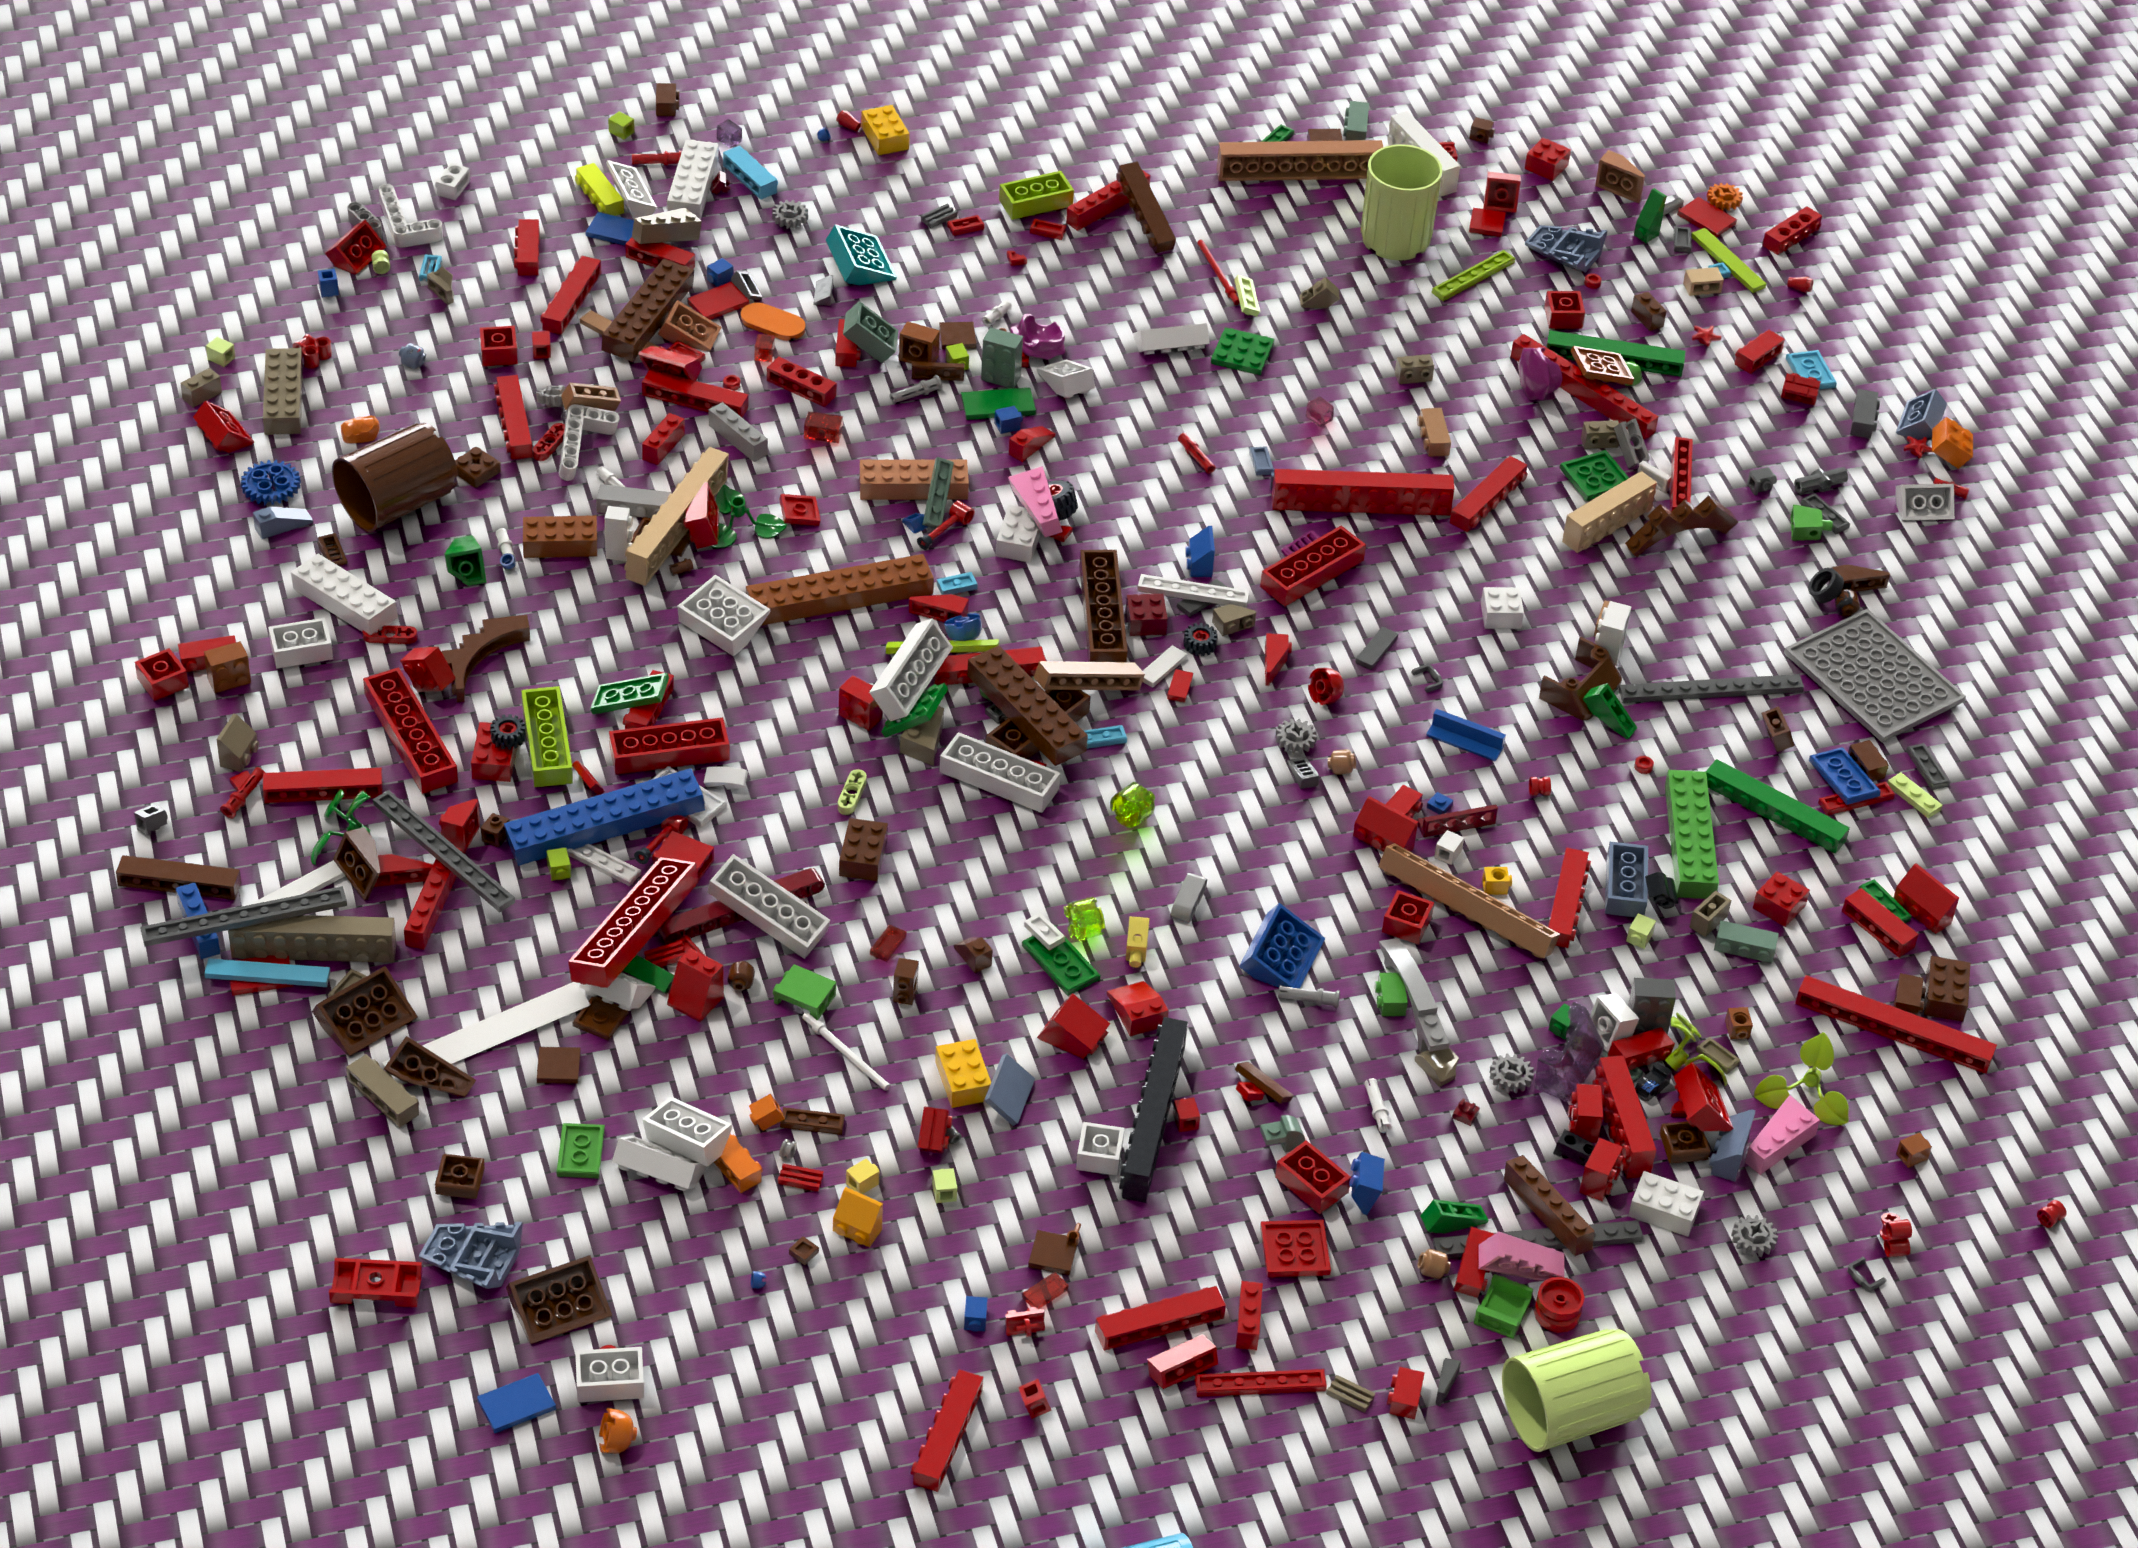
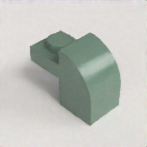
M1283 1115L1278 1122L1262 1124L1260 1126V1132L1266 1146L1281 1143L1284 1152H1290L1305 1141L1299 1121L1293 1116Z

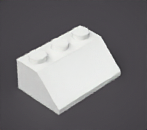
M1954 484L1896 486V505L1901 520L1955 519Z
M620 973L608 988H600L588 984L579 985V988L585 990V994L593 997L599 995L602 997V1001L610 1004L616 1002L619 1004V1008L628 1011L631 1008L639 1009L656 987L624 973Z

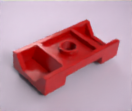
M335 1258L332 1289H329L330 1303L352 1304L353 1299L395 1301V1306L417 1307L423 1274L422 1262ZM375 1277L381 1278L379 1282L370 1281Z

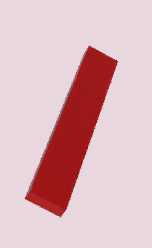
M1324 1369L1197 1374L1194 1377L1197 1397L1321 1392L1327 1389Z

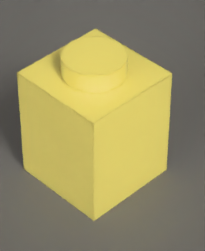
M866 1158L846 1170V1184L852 1190L864 1194L879 1185V1169Z

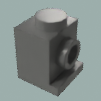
M1769 467L1749 472L1747 485L1754 495H1758V492L1771 490L1773 484L1777 483V477Z
M155 804L134 812L137 830L146 835H151V831L158 830L161 826L167 824L168 815L166 811Z

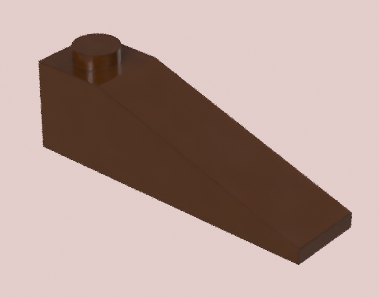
M408 1036L404 1038L383 1069L401 1081L464 1098L476 1082V1079Z

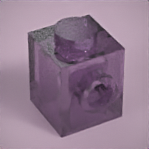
M728 119L717 125V140L731 148L742 142V128Z

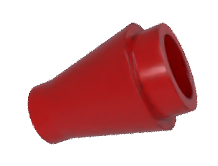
M842 110L836 118L840 126L856 132L861 127V123L848 111Z
M1789 277L1787 286L1807 293L1812 291L1814 281L1810 277Z

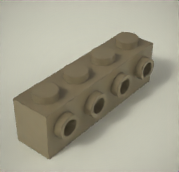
M365 1054L346 1067L348 1081L399 1128L419 1116L418 1099L414 1095H410L401 1083H397L390 1073L384 1071L375 1059L372 1060Z

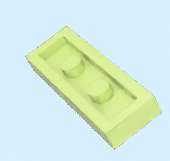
M1237 275L1235 284L1241 310L1247 315L1257 317L1260 309L1253 280Z
M1901 772L1888 780V785L1895 793L1928 819L1942 810L1943 805Z

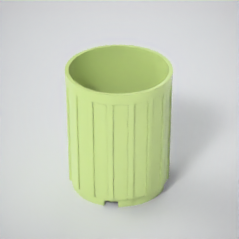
M1399 144L1383 147L1374 152L1370 157L1361 233L1365 246L1368 249L1372 248L1375 250L1376 255L1390 260H1408L1415 258L1417 253H1424L1430 245L1442 178V165L1432 153L1420 147Z
M1604 1329L1514 1356L1505 1361L1502 1370V1388L1506 1407L1518 1435L1530 1449L1541 1452L1637 1420L1640 1415L1648 1411L1651 1403L1650 1378L1648 1372L1643 1373L1639 1361L1644 1359L1632 1338L1620 1329Z

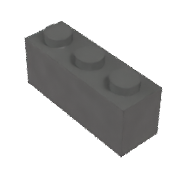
M1863 389L1857 390L1850 435L1871 438L1872 432H1876L1878 423L1876 421L1879 415L1877 410H1879L1881 401L1878 400V392Z

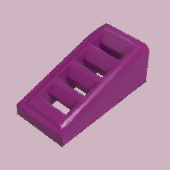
M1311 530L1282 548L1281 552L1287 557L1293 553L1292 550L1297 551L1299 547L1302 548L1320 537Z

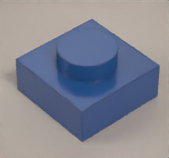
M1437 792L1427 802L1426 808L1439 815L1445 814L1453 806V800Z

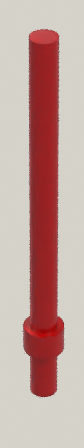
M1202 239L1198 240V246L1225 288L1228 298H1231L1234 305H1238L1240 301L1235 288L1226 279Z

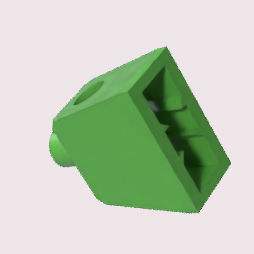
M1793 504L1790 516L1791 539L1793 541L1819 540L1822 530L1832 531L1833 521L1823 520L1820 509Z

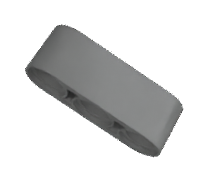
M349 203L347 206L348 221L355 226L366 220L382 239L381 221L361 203Z
M1191 873L1187 874L1174 901L1171 917L1191 922L1206 889L1207 878Z

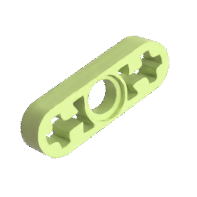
M853 770L847 778L838 799V811L843 815H850L856 809L866 785L867 775L863 770ZM855 790L857 793L849 794L848 791Z

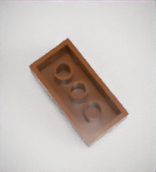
M597 515L523 517L524 558L596 557Z

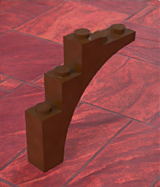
M1709 495L1696 507L1684 499L1672 512L1659 504L1647 516L1650 520L1625 544L1632 554L1638 557L1646 549L1672 534L1695 528H1710L1727 534L1738 523V520L1730 510Z
M527 614L482 620L483 627L479 628L480 633L462 635L463 643H459L460 649L442 651L456 677L452 681L454 684H451L452 695H456L457 703L465 702L464 691L467 680L482 660L504 647L530 641V626Z

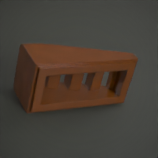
M336 533L318 537L317 544L326 559L331 562L335 559H341L333 562L338 566L348 564Z

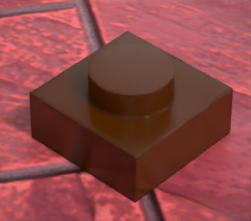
M803 1236L789 1248V1255L804 1265L819 1253V1247Z

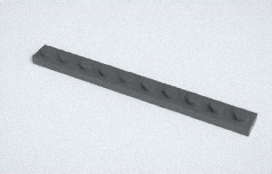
M1800 674L1619 685L1622 703L1800 693L1804 690Z
M388 790L373 799L375 807L499 913L515 903V897L392 792Z
M343 886L141 926L140 929L144 947L345 907L347 906V899Z
M1638 1220L1589 1224L1595 1231L1593 1246L1636 1243L1643 1240ZM1549 1228L1502 1232L1555 1250L1567 1249ZM1468 1235L1434 1238V1250L1446 1253L1448 1259L1462 1258Z

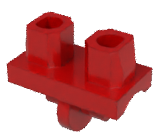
M1031 1307L1025 1312L1007 1311V1314H1005L1007 1336L1025 1333L1026 1337H1031V1332L1045 1331L1044 1309Z

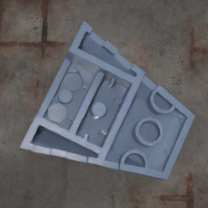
M1540 225L1525 241V245L1557 263L1586 273L1601 256L1607 230L1593 232V229L1586 228V231H1577V228L1570 227L1568 230H1562V227Z
M496 1222L495 1225L484 1226L483 1223H475L474 1226H465L464 1223L436 1224L419 1254V1259L487 1289L501 1287L519 1255L523 1223L515 1222L514 1225H505L504 1222Z

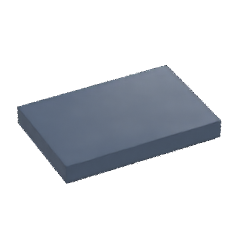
M1006 1053L1000 1059L984 1101L1014 1126L1018 1124L1035 1078Z

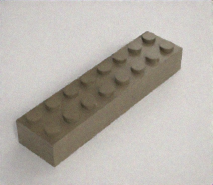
M300 915L228 930L232 958H266L267 955H275L276 958L285 959L289 956V960L394 963L397 942L395 921L391 917Z

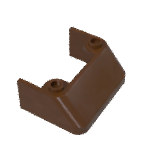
M1580 637L1575 660L1592 668L1591 672L1582 681L1575 678H1566L1561 683L1544 675L1539 699L1580 720H1589L1594 714H1592L1584 702V696L1591 688L1606 683L1615 693L1619 685H1621L1622 676L1605 648Z

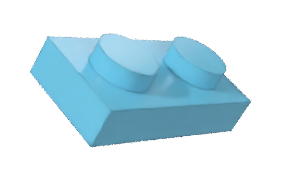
M972 572L937 579V587L942 595H953L976 590L978 585Z

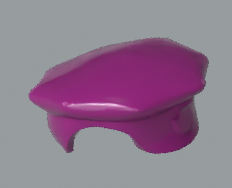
M1024 314L1020 324L1010 328L1011 333L1023 336L1022 352L1027 356L1049 360L1065 353V334L1055 321L1049 325H1041L1035 321L1033 315Z
M1544 347L1523 348L1518 362L1520 385L1531 401L1543 400L1547 394L1557 390L1562 382V372L1559 365L1543 355Z

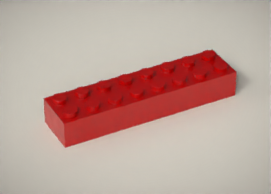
M400 668L363 678L364 694L420 792L423 794L457 783V765Z

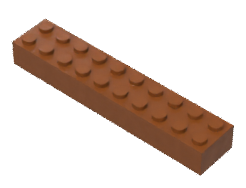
M924 554L748 585L746 586V594L771 610L761 626L899 601L915 596L931 595L934 589V577Z

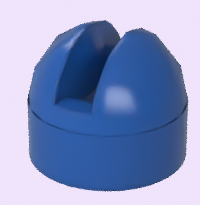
M826 127L821 128L817 132V137L820 141L831 139Z
M506 553L501 556L500 563L503 568L510 570L515 567L516 560L512 554Z
M752 1271L751 1288H763L766 1282H762V1279H766V1275L759 1271Z

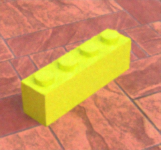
M595 163L576 168V184L581 186L584 194L588 195L591 203L595 204L599 212L614 216L624 213V199Z

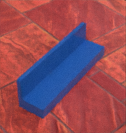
M1439 709L1435 710L1432 725L1426 734L1430 738L1492 761H1496L1499 757L1506 739V734Z

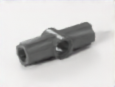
M1845 467L1825 472L1823 469H1817L1809 476L1795 479V490L1798 494L1816 489L1820 492H1825L1832 485L1847 482L1848 474Z

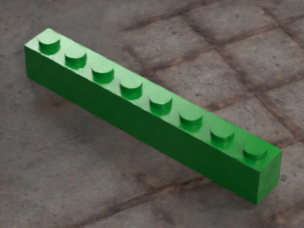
M1549 330L1546 348L1564 359L1575 361L1571 350L1573 346L1620 353L1625 362L1632 361L1638 364L1641 371L1682 377L1686 352L1684 350Z
M1718 759L1705 771L1709 789L1835 854L1847 841L1850 827Z

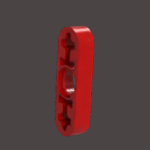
M556 423L552 425L533 447V458L535 460H547L563 442L565 424Z
M384 625L382 630L379 631L378 629V632H374L372 635L362 630L363 639L368 643L413 644L418 639L417 630L412 626ZM387 633L395 634L392 637L385 636Z

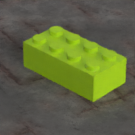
M1062 171L1000 184L999 201L1012 220L1066 208L1072 205L1074 200V189Z

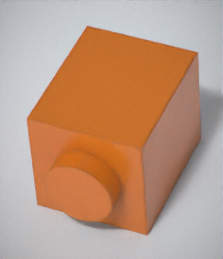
M771 1094L749 1105L752 1112L749 1115L751 1121L755 1126L758 1124L763 1131L785 1119L779 1104Z

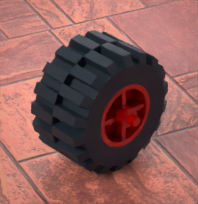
M1064 480L1048 482L1059 521L1072 516L1076 509H1078L1073 485Z

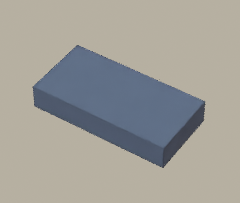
M1267 446L1250 447L1249 453L1256 476L1271 475V472H1274Z

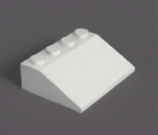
M714 575L677 606L679 622L732 656H735L747 646L771 612L768 607L717 575Z

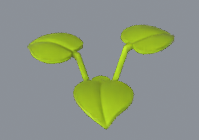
M1677 1012V1018L1675 1016L1671 1018V1026L1682 1030L1685 1038L1665 1061L1677 1071L1683 1064L1687 1066L1691 1062L1702 1059L1720 1072L1726 1086L1727 1079L1723 1070L1712 1059L1703 1054L1689 1060L1686 1059L1689 1055L1683 1050L1684 1046L1690 1038L1696 1042L1693 1036L1694 1033L1699 1038L1701 1035L1683 1015Z
M1824 1032L1807 1040L1801 1047V1060L1805 1065L1813 1066L1805 1073L1803 1078L1786 1087L1787 1082L1783 1076L1771 1075L1762 1080L1755 1089L1754 1096L1756 1099L1769 1108L1779 1109L1790 1095L1788 1090L1805 1083L1808 1087L1817 1088L1818 1096L1821 1100L1817 1101L1813 1108L1815 1115L1822 1122L1830 1125H1843L1849 1122L1848 1102L1841 1093L1830 1091L1824 1097L1822 1096L1821 1085L1819 1084L1822 1074L1818 1069L1827 1070L1834 1061L1832 1043Z

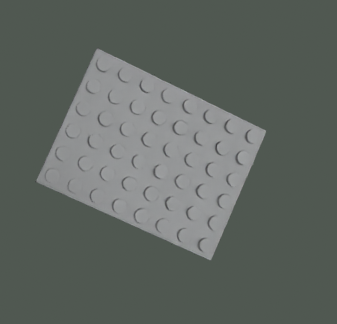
M1865 609L1800 640L1784 650V654L1881 742L1965 702L1966 695L1869 609Z

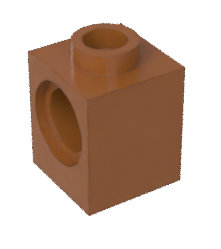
M1748 1007L1728 1008L1725 1024L1730 1039L1750 1038L1753 1023Z

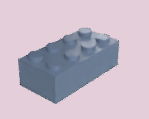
M1609 842L1606 857L1605 914L1636 917L1638 913L1645 915L1648 894L1645 876L1648 875V846Z

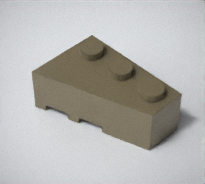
M937 707L930 721L903 732L900 736V753L934 766L935 755L944 725L943 707Z

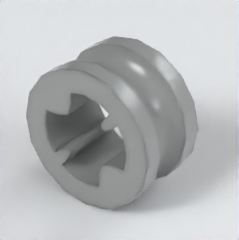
M785 1139L780 1148L779 1156H786L788 1160H791L795 1154L797 1143L794 1141L790 1143L788 1139Z

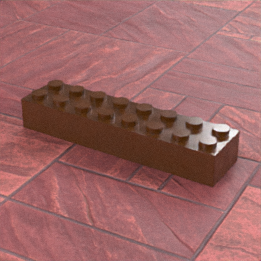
M663 259L602 334L601 350L633 362L638 356L639 351L644 348L662 326L677 300L681 302L693 287L694 269Z
M1080 550L1079 568L1088 662H1127L1128 650L1117 550Z
M996 646L968 659L967 676L1055 766L1087 751L1088 735L1000 646Z

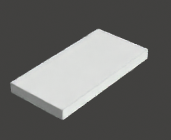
M668 766L653 779L676 773L677 771ZM699 785L704 797L705 810L684 817H687L690 822L702 828L727 807V802Z

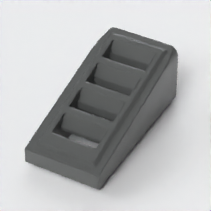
M736 271L731 277L732 283L748 299L762 300L763 297L750 272Z
M1306 757L1287 761L1300 789L1318 786L1319 775Z
M1449 1358L1444 1359L1436 1405L1441 1406L1458 1377L1461 1361Z

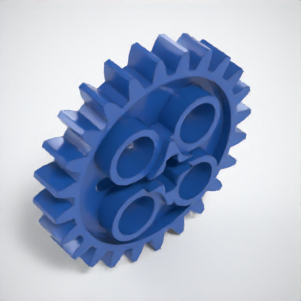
M268 460L265 464L263 461H260V465L254 463V468L248 467V471H244V476H241L242 493L245 494L246 498L250 497L251 501L257 500V504L263 501L264 505L268 502L274 505L276 501L281 504V500L288 501V497L293 498V493H298L301 484L299 471H296V467L291 468V464L285 465L284 461L279 464L277 460L274 463Z

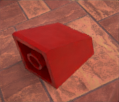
M689 948L678 960L667 1005L701 1022L724 998V967L719 962Z
M1072 993L1056 1010L1037 1038L1084 1059L1088 1053L1092 1055L1099 1047L1097 1042H1102L1109 1032L1106 1029L1111 1023Z

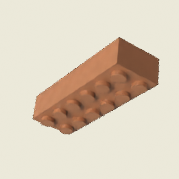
M947 459L954 462L947 500H968L967 459ZM860 460V500H927L935 460Z

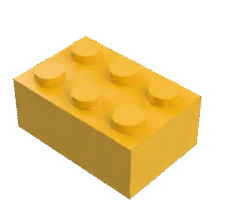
M893 105L861 111V128L878 156L909 149L910 133Z
M976 1039L936 1046L935 1063L951 1108L985 1102L991 1080Z

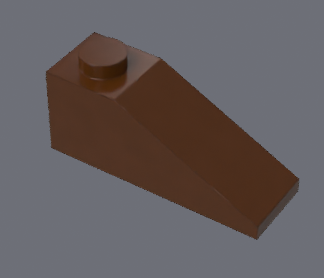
M1848 564L1832 567L1843 577L1844 585L1842 590L1847 589L1859 592L1887 588L1890 578L1889 572Z

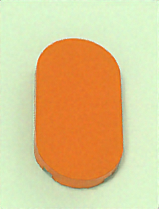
M751 303L741 310V320L746 327L775 338L788 341L791 338L798 339L805 333V321L801 317L764 303Z

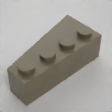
M686 208L634 218L632 238L639 244L699 240L702 221Z

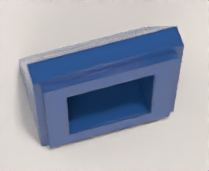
M914 513L902 520V523L913 533H918L928 528V526L923 525L924 514Z

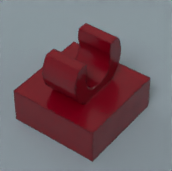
M719 171L712 180V193L718 195L720 191L727 193L730 190V181L726 180V173Z
M1463 1098L1454 1110L1452 1119L1471 1126L1479 1113L1480 1107L1476 1106L1475 1103L1466 1102V1099Z

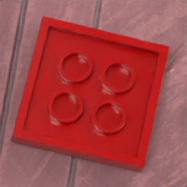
M1324 1220L1261 1221L1260 1230L1267 1277L1324 1276L1331 1274Z

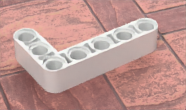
M390 184L379 186L380 205L395 246L400 248L434 243L443 239L442 222L440 220L431 219L406 223L394 187Z
M577 404L569 406L563 436L559 468L560 478L570 481L575 477L582 430L608 435L614 434L619 422V415L616 412Z

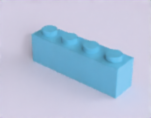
M740 145L723 152V166L760 200L777 193V178L769 173L766 168L758 163Z

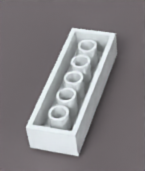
M1408 111L1391 116L1387 138L1388 144L1412 145L1432 153L1442 165L1439 197L1456 192L1460 165Z
M685 140L667 199V211L686 208L701 220L719 160L718 143Z
M316 554L291 571L294 590L360 631L364 630L369 635H372L374 632L377 633L378 629L379 631L382 630L384 625H389L398 618L395 600L320 554Z
M933 618L917 623L869 692L890 721L906 717L953 648Z
M959 732L940 755L941 773L1041 813L1060 787V772Z
M734 854L710 880L709 894L804 959L828 931L830 919Z

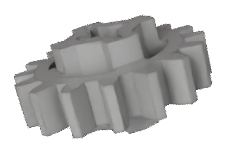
M785 200L784 203L780 201L779 205L775 204L774 208H772V220H775V224L780 223V227L784 225L786 228L792 226L793 229L797 225L801 227L802 223L806 224V220H808V208H806L805 204L801 205L800 201L797 203L794 200L791 202Z
M550 385L546 386V389L538 390L536 392L537 402L540 404L546 403L547 407H563L561 395L565 390V386Z
M1290 719L1289 723L1283 721V725H1278V729H1276V742L1279 743L1280 748L1285 747L1286 752L1290 749L1293 754L1295 751L1302 754V750L1308 752L1309 748H1314L1317 740V731L1313 730V725H1307L1308 721L1302 723L1300 719L1297 721Z
M1506 1053L1505 1058L1499 1055L1498 1060H1493L1492 1065H1490L1489 1078L1493 1080V1085L1499 1084V1090L1506 1088L1507 1093L1510 1090L1517 1093L1518 1089L1525 1091V1087H1530L1531 1082H1533L1534 1068L1530 1067V1061L1524 1062V1057L1519 1059L1517 1054L1510 1057Z
M1747 1215L1746 1220L1741 1217L1739 1222H1735L1731 1236H1733L1732 1243H1737V1249L1743 1248V1254L1751 1252V1256L1754 1257L1755 1253H1758L1762 1257L1763 1252L1770 1254V1250L1775 1249L1778 1240L1776 1235L1777 1229H1772L1773 1223L1767 1224L1766 1218L1759 1220L1758 1215H1756L1752 1219L1750 1215Z

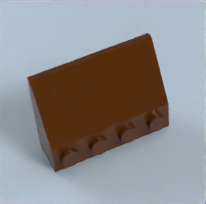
M386 966L321 1001L312 1010L324 1031L348 1057L418 1018Z
M591 1255L515 1280L506 1286L514 1312L530 1345L612 1316Z

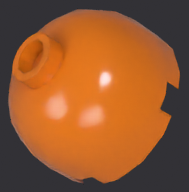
M607 1408L608 1413L603 1414L599 1436L603 1437L604 1444L599 1443V1448L602 1453L618 1454L624 1452L630 1446L631 1441L636 1440L637 1428L633 1426V1420L628 1414L621 1410Z

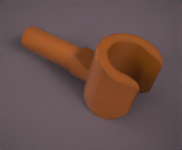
M1077 1223L1074 1230L1067 1233V1243H1069L1070 1239H1075V1245L1079 1244L1078 1232L1081 1228V1223Z

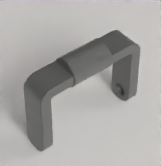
M1430 664L1417 667L1411 671L1413 675L1428 671L1437 682L1425 688L1427 693L1443 687L1442 677Z
M1861 1257L1849 1264L1847 1272L1866 1291L1871 1292L1883 1285L1887 1280L1883 1277L1869 1284L1854 1269L1866 1261L1864 1257Z

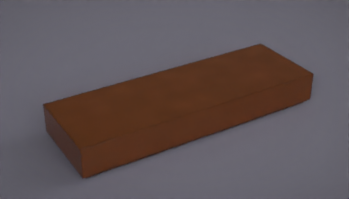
M912 361V379L930 380L937 375L941 380L964 381L965 364Z
M1250 1062L1238 1063L1235 1067V1071L1278 1103L1292 1100L1293 1094Z
M783 1107L782 1114L785 1119L780 1121V1128L842 1135L845 1114Z

